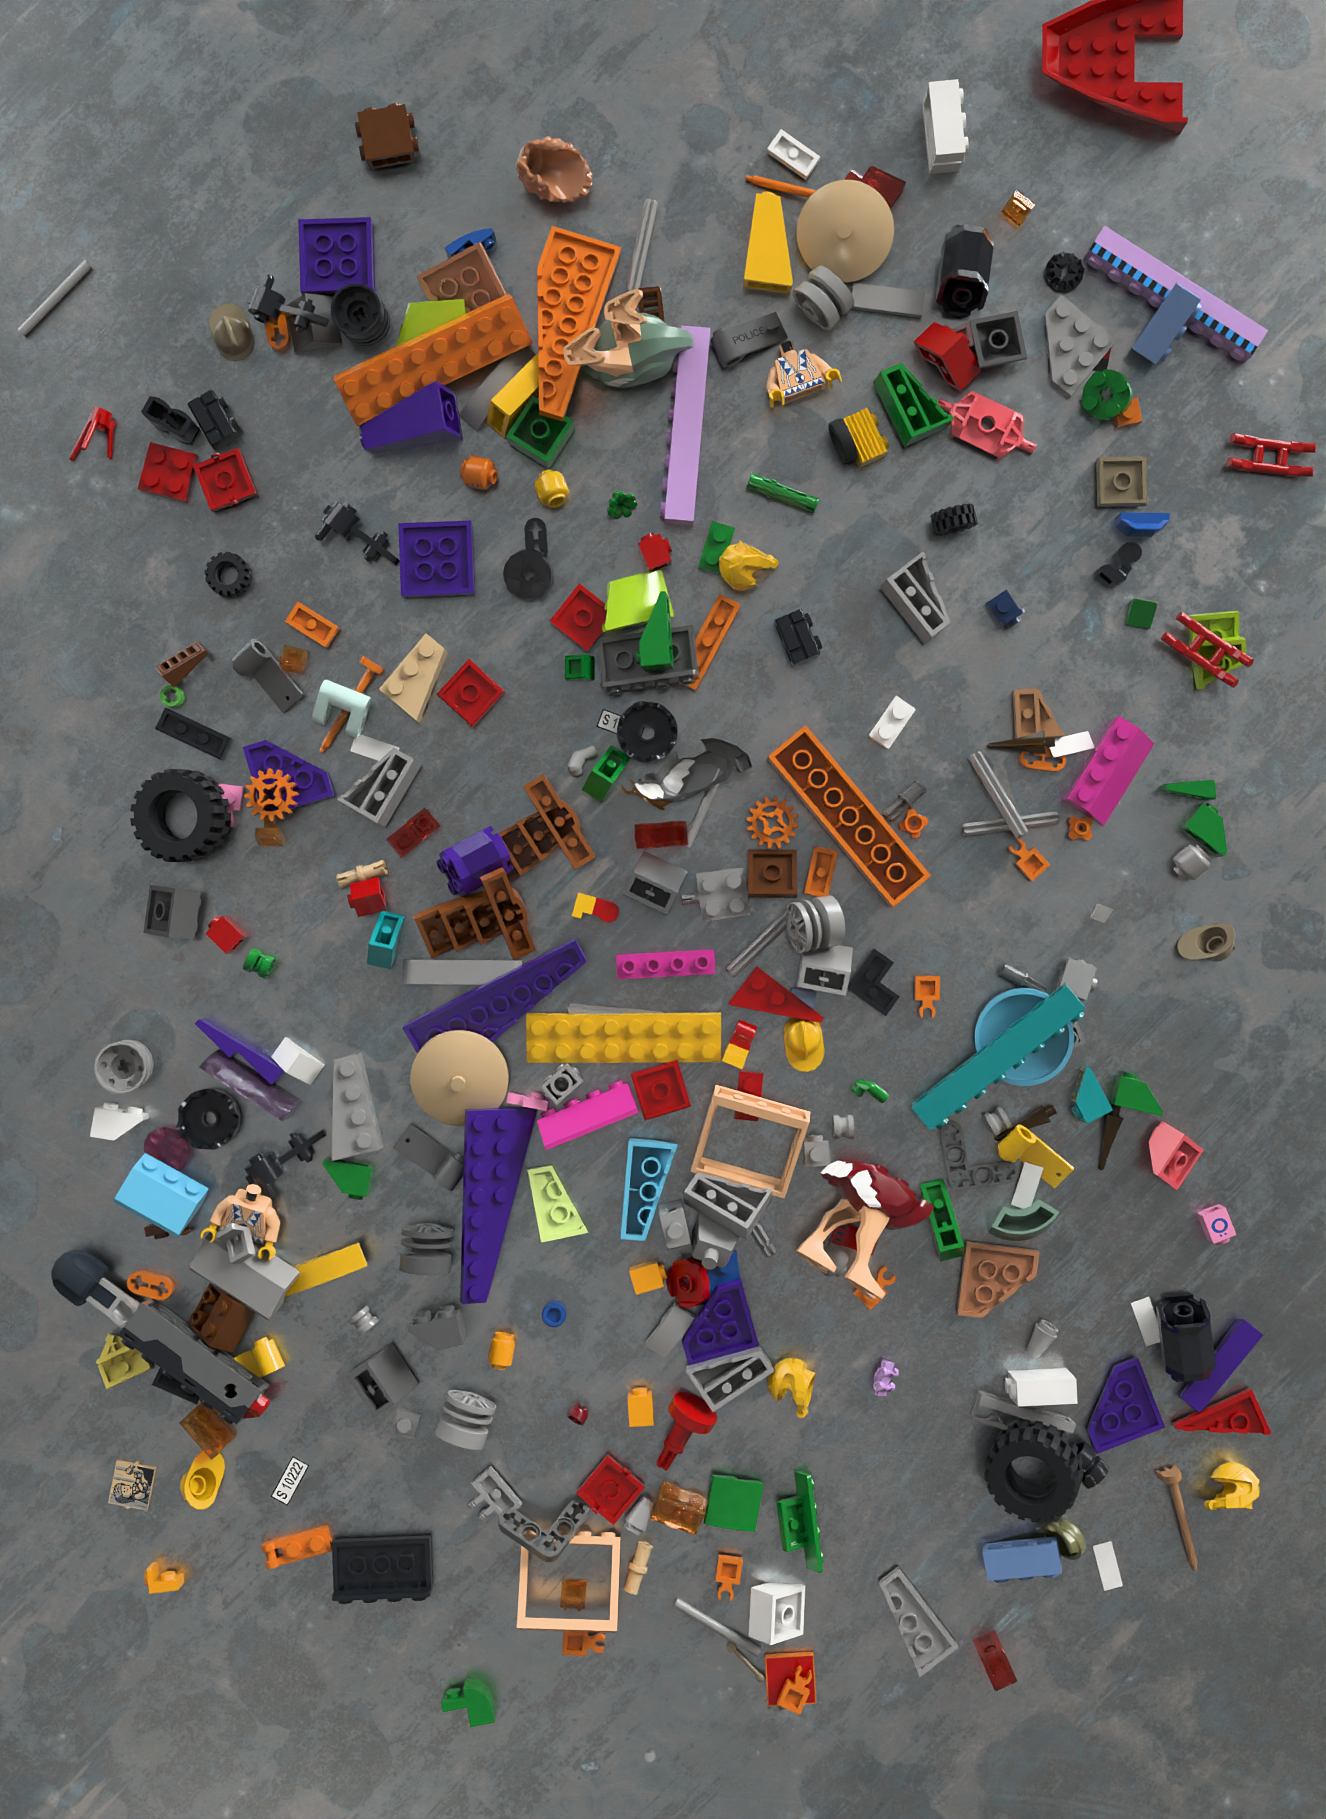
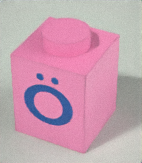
M1218 1204L1196 1213L1205 1237L1209 1242L1216 1243V1245L1225 1244L1230 1241V1237L1236 1235L1226 1207Z

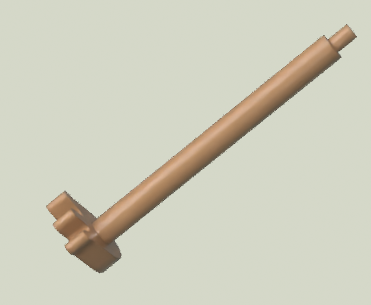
M1172 1465L1171 1469L1164 1467V1471H1156L1157 1479L1170 1485L1188 1561L1192 1565L1193 1571H1197L1196 1564L1198 1561L1178 1482L1182 1480V1474L1176 1465Z

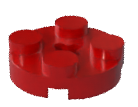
M689 1257L674 1261L672 1268L667 1271L666 1279L670 1296H675L679 1301L677 1304L683 1308H692L708 1300L710 1297L707 1269L702 1265V1262ZM686 1279L689 1280V1282H690V1287H689L688 1284H686V1282H685Z

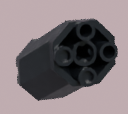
M955 225L945 235L941 249L936 302L939 306L940 304L943 306V311L946 315L966 318L972 315L973 310L978 308L979 311L984 308L988 295L994 242L989 236L988 230L982 226Z
M1189 1292L1169 1293L1164 1297L1162 1304L1161 1302L1157 1304L1156 1309L1161 1359L1165 1372L1171 1375L1172 1380L1176 1382L1207 1380L1215 1369V1353L1210 1323L1211 1314L1207 1302L1201 1298L1200 1301L1194 1299V1295Z

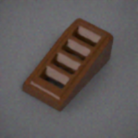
M661 286L638 288L643 292V297L638 302L639 313L655 315L664 321ZM657 298L655 300L643 301V299ZM658 306V310L644 311V308Z
M195 641L154 668L169 684L176 687L208 655V652L198 641Z

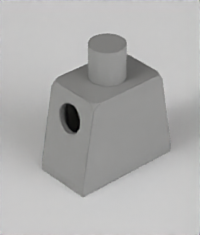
M682 1199L658 1204L667 1250L692 1245Z
M699 1213L692 1230V1256L701 1260L702 1265L706 1269H714L716 1266L723 1268L728 1263L740 1236Z

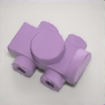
M887 1360L881 1361V1367L877 1369L874 1375V1395L886 1396L887 1392L895 1390V1384L890 1382L891 1378H896L899 1375V1370L894 1368L895 1363Z

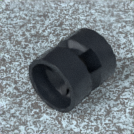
M1080 1441L1075 1445L1078 1448L1077 1454L1081 1455L1083 1461L1082 1468L1084 1470L1081 1483L1086 1489H1090L1105 1478L1109 1472V1466L1099 1456L1094 1457L1095 1451L1085 1441Z

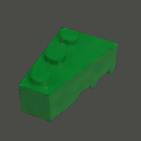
M902 363L881 371L873 381L904 447L946 429L954 420L950 414L947 415L942 410L934 397L931 398L922 388V384Z

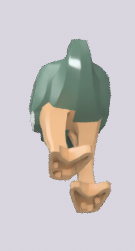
M635 289L608 301L604 306L605 319L608 321L602 323L598 329L592 327L580 334L563 348L564 358L569 365H582V370L592 378L600 379V381L608 386L623 389L645 384L665 376L671 369L676 354L693 348V338L688 330L667 326L664 321L655 315L635 311L638 302L643 297V292Z

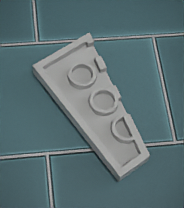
M896 1567L879 1580L887 1603L917 1672L921 1677L958 1649V1644L899 1567Z

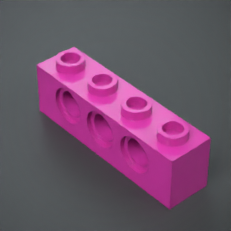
M714 949L616 955L617 979L715 974Z

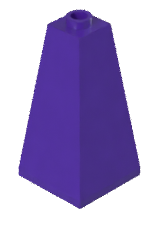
M437 381L428 384L362 424V434H360L361 445L364 450L373 454L462 440L456 393Z

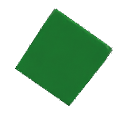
M1132 599L1129 604L1126 625L1150 629L1157 608V602Z
M587 654L565 656V680L595 679L594 656Z

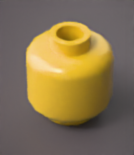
M545 470L539 474V477L534 482L535 491L543 505L556 508L565 503L569 495V488L564 476L560 472Z

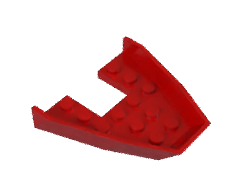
M1091 0L1042 24V73L1060 86L1110 111L1181 134L1188 123V117H1183V82H1135V39H1181L1183 36V0Z

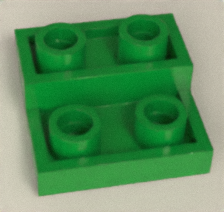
M712 1474L703 1523L730 1530L755 1532L764 1484L756 1480L737 1479L735 1476Z

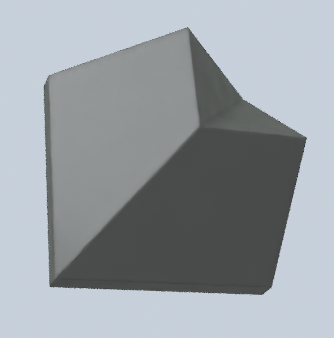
M1018 311L969 321L979 369L1027 359Z

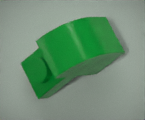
M466 1679L463 1690L452 1688L443 1693L441 1700L442 1712L467 1708L470 1727L495 1723L497 1713L494 1697L489 1687L483 1682L476 1679Z

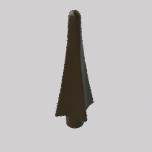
M1045 731L1016 739L989 743L987 747L989 749L1019 750L1046 754V747H1055V737L1045 738Z
M1111 1104L1113 1110L1104 1115L1099 1170L1104 1169L1111 1146L1124 1118L1119 1115L1121 1106Z
M1040 1105L1029 1115L1014 1124L1012 1128L1003 1131L994 1139L996 1141L1004 1139L1017 1125L1030 1129L1051 1122L1049 1117L1057 1114L1053 1105L1045 1109Z

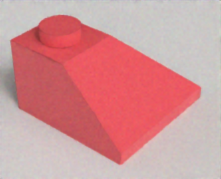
M1163 1121L1153 1130L1148 1141L1153 1173L1178 1190L1204 1150L1185 1134Z

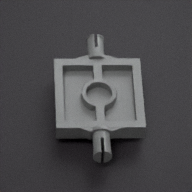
M744 867L696 873V893L682 894V899H687L682 900L683 905L690 903L698 904L701 910L702 922L750 916V898H748V883L745 878Z

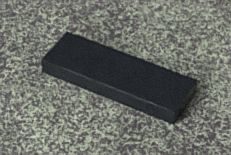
M166 707L155 727L156 730L220 760H223L232 741V738Z

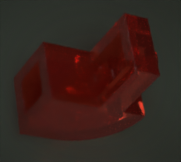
M686 821L634 825V838L637 849H660L688 845Z

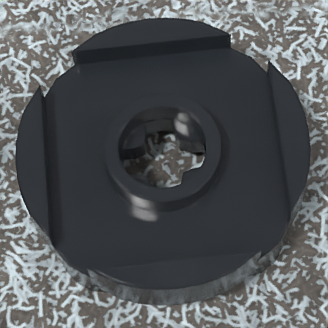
M522 549L510 556L504 566L503 576L508 591L518 597L532 599L542 595L550 586L553 570L550 562L547 561L541 552L534 549ZM526 567L530 568V572L534 573V577H530L529 580L522 576V572L526 570Z

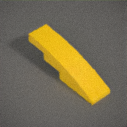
M359 1242L294 1266L295 1269L300 1271V1275L284 1294V1297L366 1267L367 1262Z

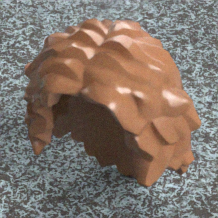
M547 136L542 140L536 139L526 143L520 150V157L516 160V170L518 178L524 183L528 193H535L539 196L540 200L547 199L549 202L562 201L563 203L567 201L574 202L589 193L588 187L592 186L591 177L593 174L590 172L587 161L581 156L580 151L574 149L569 141L566 143L561 141L560 138L551 139Z

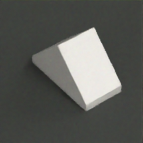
M287 1037L284 1038L271 1056L286 1073L309 1085L314 1082L325 1066Z

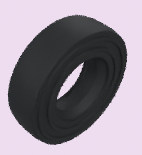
M841 418L828 424L829 434L840 459L844 463L855 460L857 458V450L847 425Z

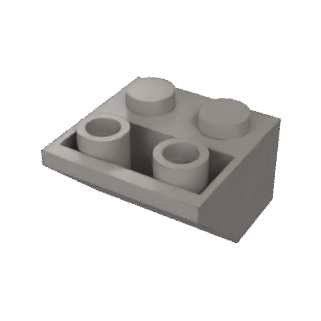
M839 945L829 948L819 947L815 951L809 950L802 953L796 986L846 996L851 973L853 948Z

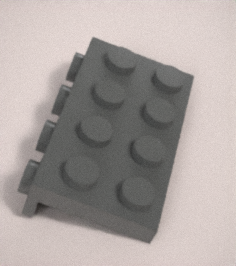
M687 625L671 628L674 669L645 672L641 665L637 664L636 650H640L639 642L643 632L597 639L602 683H600L601 690L608 695H618L622 693V690L631 689L633 692L646 690V687L649 686L666 688L670 686L669 683L679 682L680 685H688L694 683V680L700 679L694 626Z

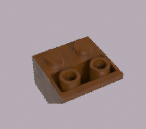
M209 1283L188 1324L210 1347L234 1352L255 1312Z

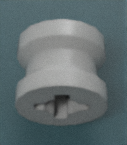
M1001 1106L995 1108V1112L983 1115L988 1128L995 1137L1000 1134L1001 1130L1012 1128L1011 1122Z
M833 1115V1139H839L840 1137L854 1138L853 1115H847L846 1117Z
M367 1305L348 1320L350 1325H354L357 1328L359 1336L379 1321L376 1316L370 1314V1308Z

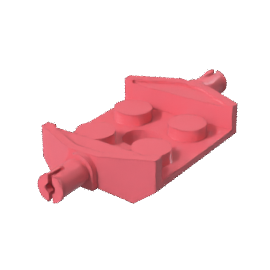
M974 391L968 393L958 403L954 402L953 405L941 398L939 399L937 404L944 412L949 413L954 418L950 424V438L953 439L955 436L996 456L998 461L1015 448H1021L1031 454L1035 450L1036 444L1023 439V415ZM984 418L991 419L994 427L990 430L984 429L981 426V420Z

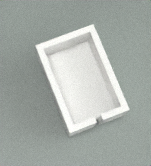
M958 79L929 82L922 105L929 174L958 172L961 162L965 161V153L969 150L968 137H964L963 128H966V114L961 112L964 93L963 88L959 89Z

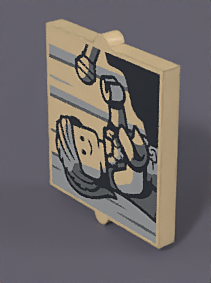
M117 1460L108 1503L125 1506L126 1509L131 1507L148 1511L157 1467L142 1465L139 1461L132 1463Z

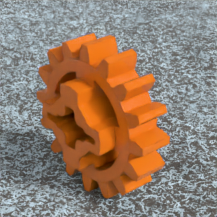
M271 768L267 769V774L259 770V778L251 776L250 779L253 784L245 785V788L250 790L248 794L244 795V798L250 799L246 807H254L251 813L254 816L261 813V820L265 821L268 816L271 822H275L276 816L284 820V812L292 814L293 812L289 807L291 805L297 806L298 804L293 800V797L299 796V793L292 790L297 784L294 782L289 783L291 776L287 774L282 777L283 771L279 769L275 774ZM269 779H277L273 784L264 783V781ZM257 790L259 791V799H258V800H256V792H257ZM269 790L274 792V800L268 799L269 795L267 793ZM285 790L287 791L286 801L284 800L283 792ZM270 806L279 808L276 811H265Z
M777 796L774 797L773 802H770L768 797H765L764 804L756 801L757 809L750 808L749 812L753 814V817H747L746 821L751 822L752 825L747 827V831L754 832L751 837L752 840L757 837L760 839L758 842L759 846L766 842L767 849H770L773 843H775L777 848H781V841L788 844L790 843L788 836H796L792 828H798L799 824L793 823V820L799 816L798 814L791 813L794 809L793 805L788 808L785 806L787 803L786 799L779 803ZM766 807H776L774 812L766 813L761 811ZM783 812H785L788 817V826L785 823H783ZM774 816L777 818L776 823L780 827L774 826L770 829L768 827L769 822L766 819H771ZM756 819L762 822V833L757 829ZM779 832L784 834L776 839L769 838L771 833Z

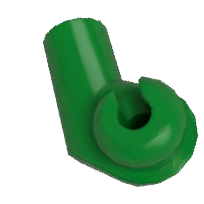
M864 1080L855 1081V1085L851 1088V1091L858 1097H862L866 1091L880 1103H884L889 1097V1094L877 1084Z

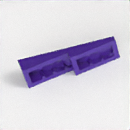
M199 1019L195 1023L229 1058L239 1053L271 1085L277 1083L286 1074L275 1060L207 1019Z
M1236 1319L1214 1351L1215 1369L1211 1372L1209 1379L1190 1381L1179 1398L1200 1413L1262 1338L1263 1334L1246 1320Z

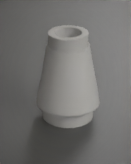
M1045 1320L1036 1323L1026 1351L1030 1355L1039 1358L1057 1338L1058 1329Z
M641 1496L640 1500L624 1518L626 1522L623 1527L640 1536L643 1531H646L654 1502Z

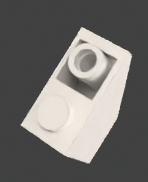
M105 1102L103 1106L95 1107L90 1137L115 1141L149 1119V1114L142 1113V1108L128 1107L125 1110L119 1109L118 1104Z

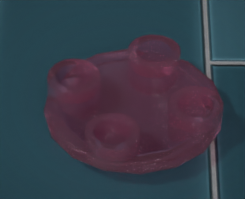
M167 1127L156 1128L148 1134L144 1141V1154L147 1153L177 1171L184 1168L189 1160L190 1150L188 1142L179 1136L175 1129Z

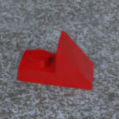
M739 1070L737 1091L761 1098L764 1073ZM735 1111L734 1119L757 1122L759 1120V1117Z

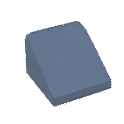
M790 988L792 994L814 1009L815 990Z

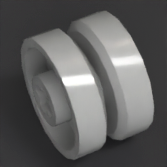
M821 265L816 266L808 274V282L802 281L793 290L794 299L801 310L815 324L825 330H831L839 321V314H846L855 303L851 292L842 280L832 271Z

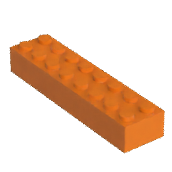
M506 294L334 375L333 378L356 426L432 382L437 381L442 385H446L533 343L513 297L510 294Z
M806 725L767 757V761L890 908L896 906L931 877Z

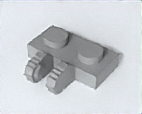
M489 1466L472 1481L471 1484L479 1494L470 1500L466 1506L469 1509H473L485 1499L489 1505L477 1515L478 1520L482 1521L493 1511L499 1516L505 1509L512 1508L517 1510L522 1505V1501L493 1467Z

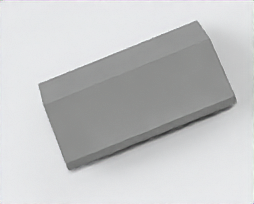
M217 1226L216 1228L217 1233L220 1232V1226ZM210 1232L203 1240L189 1269L269 1321L284 1303V1294L299 1277L300 1271L277 1256L268 1260L270 1253L266 1249L263 1258L259 1259L258 1251L262 1247L254 1241L255 1255L238 1265L231 1264L226 1241L215 1238L210 1243L213 1238V1234Z

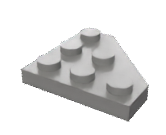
M1060 295L1045 313L1044 324L1047 332L1046 343L1048 359L1050 361V382L1070 398L1117 339L1064 296Z

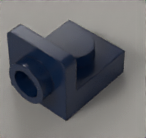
M1007 590L985 604L1000 628L1005 625L1011 628L1021 621L1020 616L1025 612L1023 608L1019 609Z

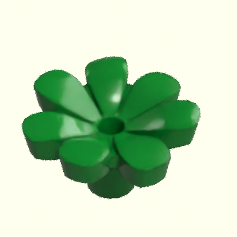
M620 491L614 492L612 498L608 501V515H613L615 519H619L622 513L625 517H630L632 515L630 508L637 507L634 495L631 493L625 495Z

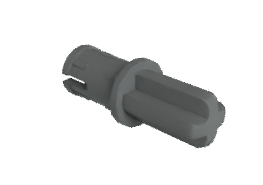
M916 780L905 792L898 794V799L884 811L885 817L889 821H895L908 808L911 809L913 807L912 804L927 792L926 787Z
M1007 963L999 974V977L1018 986L1017 988L1036 989L1045 993L1047 991V986L1029 977V973L1026 972L1024 974Z

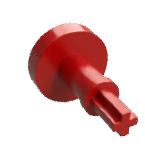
M678 1392L674 1395L668 1406L669 1413L676 1423L663 1442L665 1447L656 1464L665 1471L669 1469L676 1455L683 1453L685 1445L693 1432L708 1434L717 1422L716 1412H712L706 1401L694 1394Z

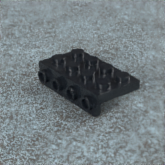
M431 1535L333 1539L334 1591L332 1601H338L339 1604H349L353 1600L374 1603L378 1599L398 1602L402 1598L423 1601L431 1595L433 1590Z

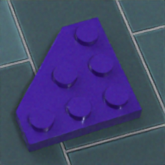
M267 740L243 747L251 776L259 778L258 771L261 770L267 774L268 768L273 769L274 774L278 769L283 771L282 777L287 774L291 776L289 783L294 782L297 784L292 790L298 792L299 796L293 797V800L298 804L297 806L291 805L290 809L335 796L329 774L324 770ZM269 779L264 781V783L273 784L277 779ZM285 790L283 792L284 800L286 801L287 791ZM268 791V799H275L273 791ZM270 806L265 811H276L279 808Z
M741 1278L716 1285L709 1299L682 1338L688 1365L759 1346Z
M1137 1357L1113 1366L1086 1430L1097 1454L1165 1428Z

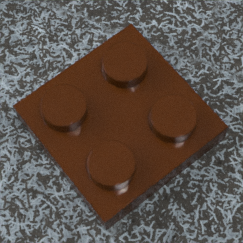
M748 849V898H797V850Z

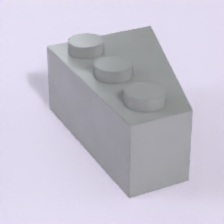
M696 1173L684 1191V1204L747 1240L771 1203L773 1190L767 1188L762 1190L750 1187L749 1184H736L728 1182L727 1179Z

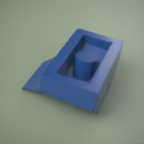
M1121 512L1115 517V527L1127 537H1152L1166 526L1170 520V513Z

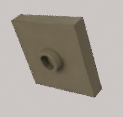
M1147 456L1098 457L1096 459L1097 507H1138L1147 505Z

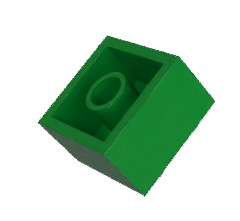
M532 395L506 435L508 444L550 469L575 430L574 421L564 416L562 422L540 415L539 399Z

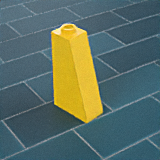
M772 192L756 193L743 287L791 294L793 279L780 196H775Z
M538 353L490 401L486 424L504 439L532 395L539 399Z

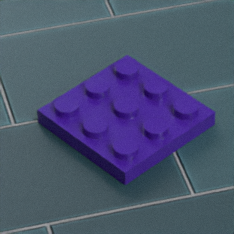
M371 217L298 219L300 292L302 295L304 293L336 294L342 287L349 284H363L374 291Z
M471 520L398 523L402 597L475 595Z

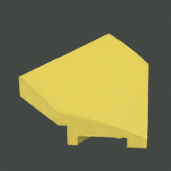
M110 1333L107 1334L100 1358L96 1361L99 1364L98 1368L106 1389H111L153 1369V1365L141 1357V1352L135 1348L132 1350L126 1347L121 1342V1337Z

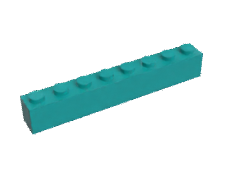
M1064 983L912 1103L913 1111L930 1131L934 1127L940 1129L949 1121L947 1117L954 1112L956 1114L962 1112L968 1106L966 1102L971 1098L978 1099L987 1091L985 1087L992 1082L997 1084L1006 1077L1005 1072L1011 1067L1016 1069L1026 1061L1024 1057L1031 1051L1033 1054L1040 1051L1045 1046L1043 1043L1049 1037L1054 1039L1065 1030L1063 1026L1068 1022L1075 1023L1084 1016L1083 1011L1086 1009L1085 1005L1070 987Z

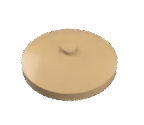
M839 180L819 188L806 201L797 223V243L807 265L812 270L819 265L826 267L841 279L843 283L855 282L874 273L889 255L894 239V220L887 202L874 188L855 180Z
M464 1030L444 1032L427 1041L418 1051L410 1075L411 1089L419 1106L437 1121L454 1126H465V1109L499 1108L505 1098L509 1082L506 1061L496 1045L480 1034Z

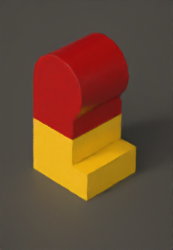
M578 893L572 916L582 919L583 913L598 916L604 922L611 923L618 918L619 909L611 901Z
M739 1019L721 1060L742 1069L757 1026Z

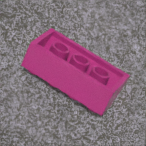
M1120 716L1113 718L1062 801L1104 826L1154 743L1140 728Z
M622 1080L608 1085L609 1090L600 1093L599 1089L585 1094L587 1099L578 1102L575 1098L563 1103L564 1108L555 1111L553 1107L541 1112L542 1117L537 1119L545 1149H551L637 1114L639 1108L629 1083L623 1084Z

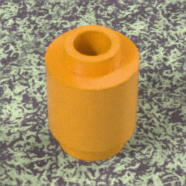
M506 1332L494 1333V1337L491 1338L487 1361L492 1364V1368L505 1370L506 1366L512 1365L515 1347L513 1334Z

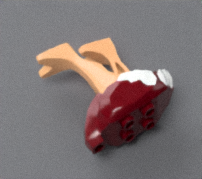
M839 1159L827 1165L821 1172V1175L824 1179H827L828 1184L836 1187L841 1200L834 1209L825 1213L818 1228L799 1246L796 1254L822 1272L827 1273V1271L834 1273L837 1267L824 1251L823 1241L838 1226L861 1221L856 1233V1259L844 1279L873 1300L875 1297L883 1299L886 1294L872 1277L868 1267L876 1241L884 1228L898 1230L919 1224L930 1216L934 1206L924 1199L917 1200L914 1191L908 1188L909 1184L905 1180L898 1177L896 1179L888 1174L889 1170L880 1164L874 1165L854 1160Z

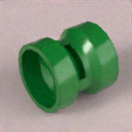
M252 948L246 957L243 970L256 972L259 977L267 979L275 965L276 957L271 955L265 956L260 950Z

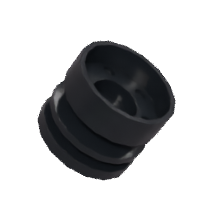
M349 284L342 287L334 295L331 302L332 319L334 324L351 342L358 345H371L378 342L386 334L389 327V313L385 304L370 287L363 284ZM364 314H366L367 318H362L360 322L359 317H364Z

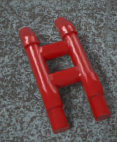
M1236 433L1230 435L1229 441L1231 443L1247 448L1254 447L1253 461L1229 457L1226 462L1228 467L1246 472L1253 471L1285 475L1287 477H1313L1314 467L1287 466L1288 453H1316L1317 443L1262 439ZM1264 449L1278 450L1277 464L1263 463Z
M1181 611L1176 616V620L1197 634L1194 640L1187 646L1168 632L1162 635L1161 640L1232 688L1236 687L1239 680L1217 665L1225 654L1246 667H1250L1254 659ZM1205 640L1217 647V650L1209 660L1197 653Z

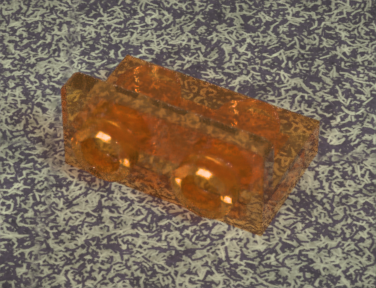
M202 1403L179 1422L211 1460L236 1437L234 1432L218 1414Z
M663 1482L651 1512L650 1520L696 1536L705 1516L708 1499L697 1493H692Z

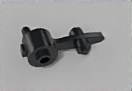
M271 274L266 275L262 286H257L254 295L250 294L247 302L249 304L248 311L254 315L255 320L263 324H268V322L277 323L280 314L294 318L292 325L296 327L295 331L301 333L302 330L307 331L309 323L324 327L328 325L329 319L314 314L315 306L312 305L313 301L310 299L301 301L299 308L284 305L286 299L281 294L271 290L274 283V277Z
M335 501L332 507L328 505L323 511L325 516L321 520L323 524L315 534L316 540H324L330 530H333L344 539H347L350 533H352L367 544L362 551L366 554L364 556L366 561H369L370 558L375 561L380 554L396 566L399 559L384 548L389 542L386 539L388 535L386 532L383 531L381 534L376 532L373 538H370L356 527L360 521V518L355 515L357 510L346 502L342 505Z
M323 1130L306 1140L301 1133L296 1135L295 1132L289 1134L291 1139L288 1140L292 1149L276 1159L271 1152L262 1155L260 1152L248 1160L250 1164L244 1168L248 1174L245 1176L250 1185H258L263 1194L274 1201L276 1194L269 1183L284 1173L279 1165L297 1155L301 1162L304 1160L307 1163L312 1161L310 1156L314 1153L310 1146L326 1136Z

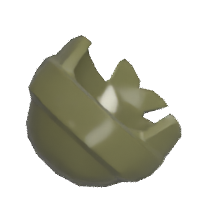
M1062 1519L1036 1528L1035 1532L1044 1533V1537H1058L1060 1553L1064 1558L1076 1560L1084 1554L1086 1545L1083 1534L1073 1523Z

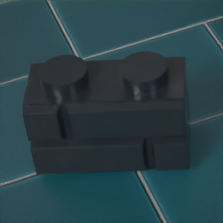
M209 390L200 397L188 402V407L215 451L240 438L237 431L240 429V426L233 415L228 416L225 409L229 406L222 394L217 396L213 390Z
M799 609L774 620V625L792 667L817 658L820 655L819 650L822 649V644L817 635L813 636L810 627L813 626V623L808 613L804 614L803 610Z

